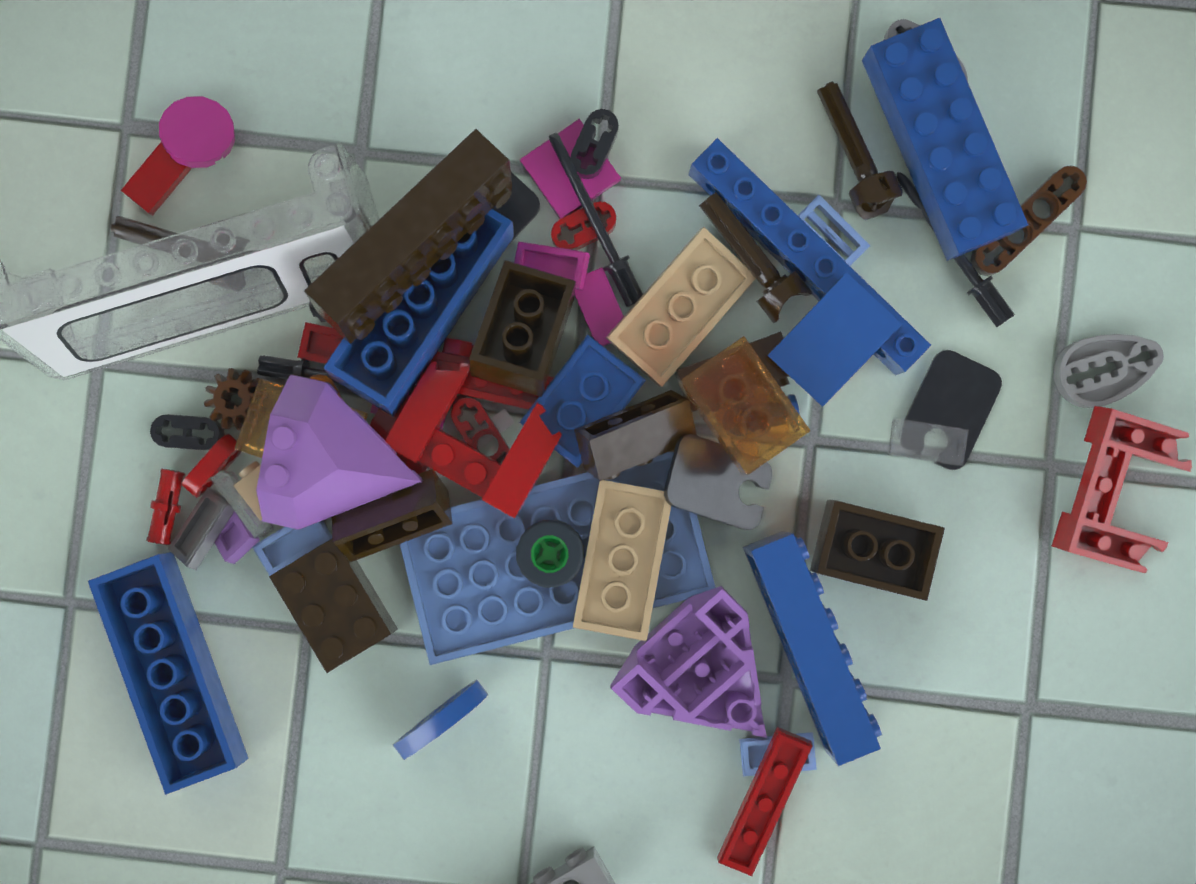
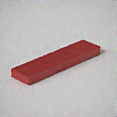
M776 728L717 856L718 863L753 876L813 747L811 740L782 728Z

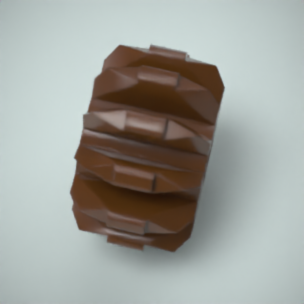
M234 368L228 369L227 378L221 374L214 375L218 386H207L205 388L208 393L213 394V399L204 401L205 407L215 408L209 416L210 419L213 421L222 419V428L230 429L234 425L239 431L245 430L247 422L251 425H257L259 420L255 412L267 413L268 411L265 406L259 405L260 400L269 398L268 392H257L264 384L263 380L259 378L252 380V372L248 370H243L239 375L238 371ZM233 394H237L242 398L241 405H236L234 401H231Z

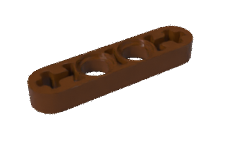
M1065 166L1052 174L1020 205L1028 222V225L1022 228L1024 239L1021 243H1013L1006 236L975 249L971 254L970 261L978 274L991 276L1003 270L1086 189L1087 180L1084 172L1075 166ZM1072 178L1074 182L1071 184L1070 189L1061 193L1058 197L1053 194L1054 191L1063 185V179ZM1041 199L1049 204L1050 214L1047 218H1039L1034 214L1032 206L1035 200ZM999 245L1005 249L994 257L993 262L996 266L994 264L985 266L982 262L985 259L984 253L987 254L995 250Z

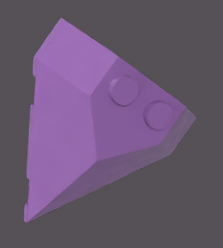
M297 375L289 376L270 414L256 491L263 522L299 530L424 481L414 470L411 471L392 447L356 410H352L344 402L329 382Z
M722 586L688 597L648 633L647 641L641 640L634 646L610 685L611 689L638 714L651 716V713L672 716L673 720L729 731L732 728L751 731L752 735L767 738L761 709L762 703L754 651L750 637L748 613Z

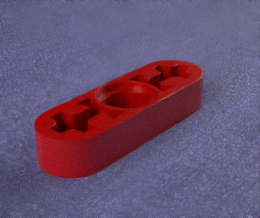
M463 398L454 404L451 418L467 445L479 451L478 442L480 438L484 435H493L497 439L499 446L497 452L489 457L497 460L504 452L506 454L509 452L510 447L479 401L473 398ZM465 405L470 409L477 408L478 412L474 415V418L479 426H482L485 421L489 425V428L478 431L472 439L468 432L475 429L469 421L461 422L459 418L463 415L461 408Z

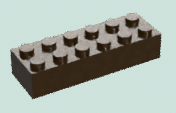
M477 129L472 131L304 290L317 312L349 344L356 339L361 340L365 338L375 327L374 321L384 312H392L403 299L402 294L412 285L416 287L424 282L431 272L430 268L439 259L445 260L450 257L458 246L457 242L466 233L473 234L477 231L485 220L484 216L493 207L498 209L507 202L512 194L510 160Z

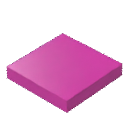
M580 118L558 133L570 158L584 126ZM547 140L520 159V163L559 219L582 208L550 140ZM590 147L585 157H578L581 160L582 169H587L588 165L595 166L597 164L593 161L594 148ZM607 159L599 175L592 179L581 178L592 201L621 181V177Z

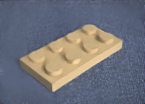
M703 227L606 336V339L656 385L663 387L756 278L734 254Z
M606 480L599 481L573 628L647 641L671 505L665 500L664 491Z

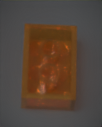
M744 336L678 382L680 388L742 476L749 475L811 431Z

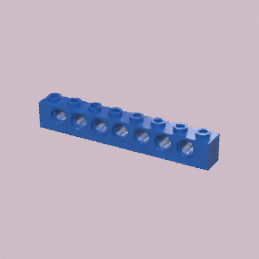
M718 138L691 164L688 175L710 196L717 192L746 231L790 274L796 271L818 301L848 272L902 323L896 332L874 353L895 376L906 372L928 350L931 344Z

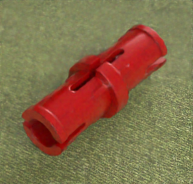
M161 468L156 500H151L150 508L154 510L146 541L170 545L176 513L181 511V505L178 502L185 473Z

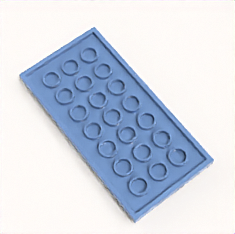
M667 452L657 456L647 465L634 466L624 470L618 477L606 481L664 491L674 452ZM586 472L535 485L515 518L482 501V499L451 507L453 524L400 544L429 665L574 629L573 622L599 487V480ZM671 506L653 608L683 601L688 597L716 588L697 514ZM557 519L569 524L579 534L584 545V559L579 572L570 582L559 587L543 588L531 583L521 573L516 561V547L521 535L531 525L542 520Z

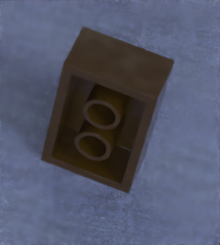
M504 260L469 358L471 376L542 397L574 302L576 281Z
M827 500L810 571L927 601L945 527L837 500Z
M333 538L269 576L326 673L398 630L358 561L350 562L333 543Z

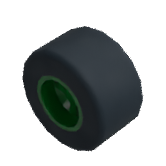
M557 519L542 520L531 525L521 535L516 547V561L521 573L531 583L543 588L559 587L570 582L579 572L584 559V545L579 534L569 524Z

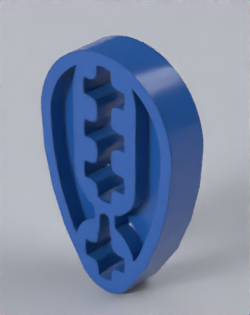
M477 679L399 738L393 744L394 748L404 760L470 713L488 696V693Z

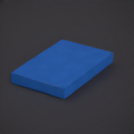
M846 272L768 356L823 407L896 332L902 323Z
M587 335L546 387L542 397L539 396L519 423L524 426L536 403L542 404L547 411L541 414L540 417L551 434L554 435L558 431H561L563 434L554 450L578 468L582 464V459L574 429L623 410L646 382V379Z

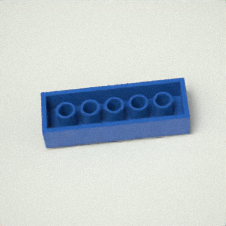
M941 18L871 45L862 59L863 65L946 261L1014 234L1026 227L1028 222Z
M491 209L484 216L485 220L477 231L473 234L466 233L457 242L458 246L450 257L445 260L439 259L430 268L431 272L424 282L416 287L412 285L402 294L403 299L392 312H384L374 321L375 327L365 338L361 340L356 339L351 344L343 338L323 367L330 378L394 417L513 239V222Z
M781 531L744 546L743 550L824 750L837 766L880 750L881 747L877 740V737L882 735L875 716L873 714L869 715L862 703L867 700V695L858 678L854 679L849 671L848 666L853 664L852 658L844 643L840 644L833 632L838 629V624L830 608L826 609L820 600L819 595L824 594V590L815 572L811 573L807 568L805 560L809 559L810 556L801 537L797 538L794 536V533Z
M171 552L158 554L89 580V587L165 795L233 770L249 759L175 555Z

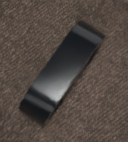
M598 109L590 113L572 150L571 160L580 178L592 179L599 175L617 138L618 119L609 110ZM602 120H607L608 128L612 131H604L599 142L594 140L596 127L593 124H600ZM590 147L594 148L593 161L597 164L595 166L588 165L587 169H582L581 160L578 157H585Z
M161 415L152 422L150 428L153 441L159 446L168 448L210 450L218 440L225 436L221 423L207 417ZM171 421V427L183 429V436L172 435L168 441V436L162 434V428L168 427ZM206 424H208V430L214 431L213 438H207L206 444H204V438L193 437L192 430H204Z

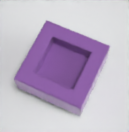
M235 510L214 543L224 561L235 564L260 539L245 513Z

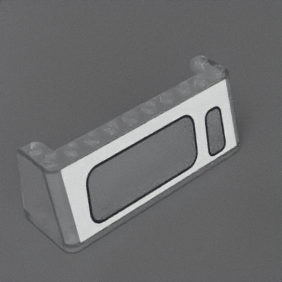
M339 143L322 148L311 156L308 163V172L314 193L56 271L49 268L21 277L7 272L3 262L0 260V341L48 377L68 380L308 307L310 300L304 290L379 220L367 176L343 144Z

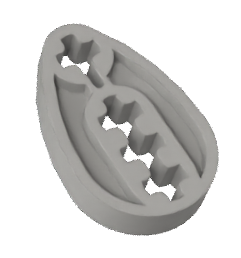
M1100 335L1079 340L1068 345L1059 354L1054 366L1055 385L1062 397L1075 406L1082 408L1106 406L1126 397L1148 381L1163 362V350L1157 342L1135 335ZM1141 351H1148L1150 354V358L1146 359L1145 362L1128 363L1129 358L1139 355ZM1106 361L1108 363L1114 362L1116 369L1112 370L1111 374L1106 372L1095 375L1094 380L1092 378L1077 381L1076 385L1068 384L1066 377L1071 376L1072 372L1074 374L1089 370V366L1090 368L1101 367L1106 364Z

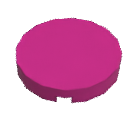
M203 96L185 97L173 102L163 112L159 121V137L166 152L177 163L191 168H207L215 165L216 161L222 157L225 158L231 152L235 142L234 123L228 111L217 101Z

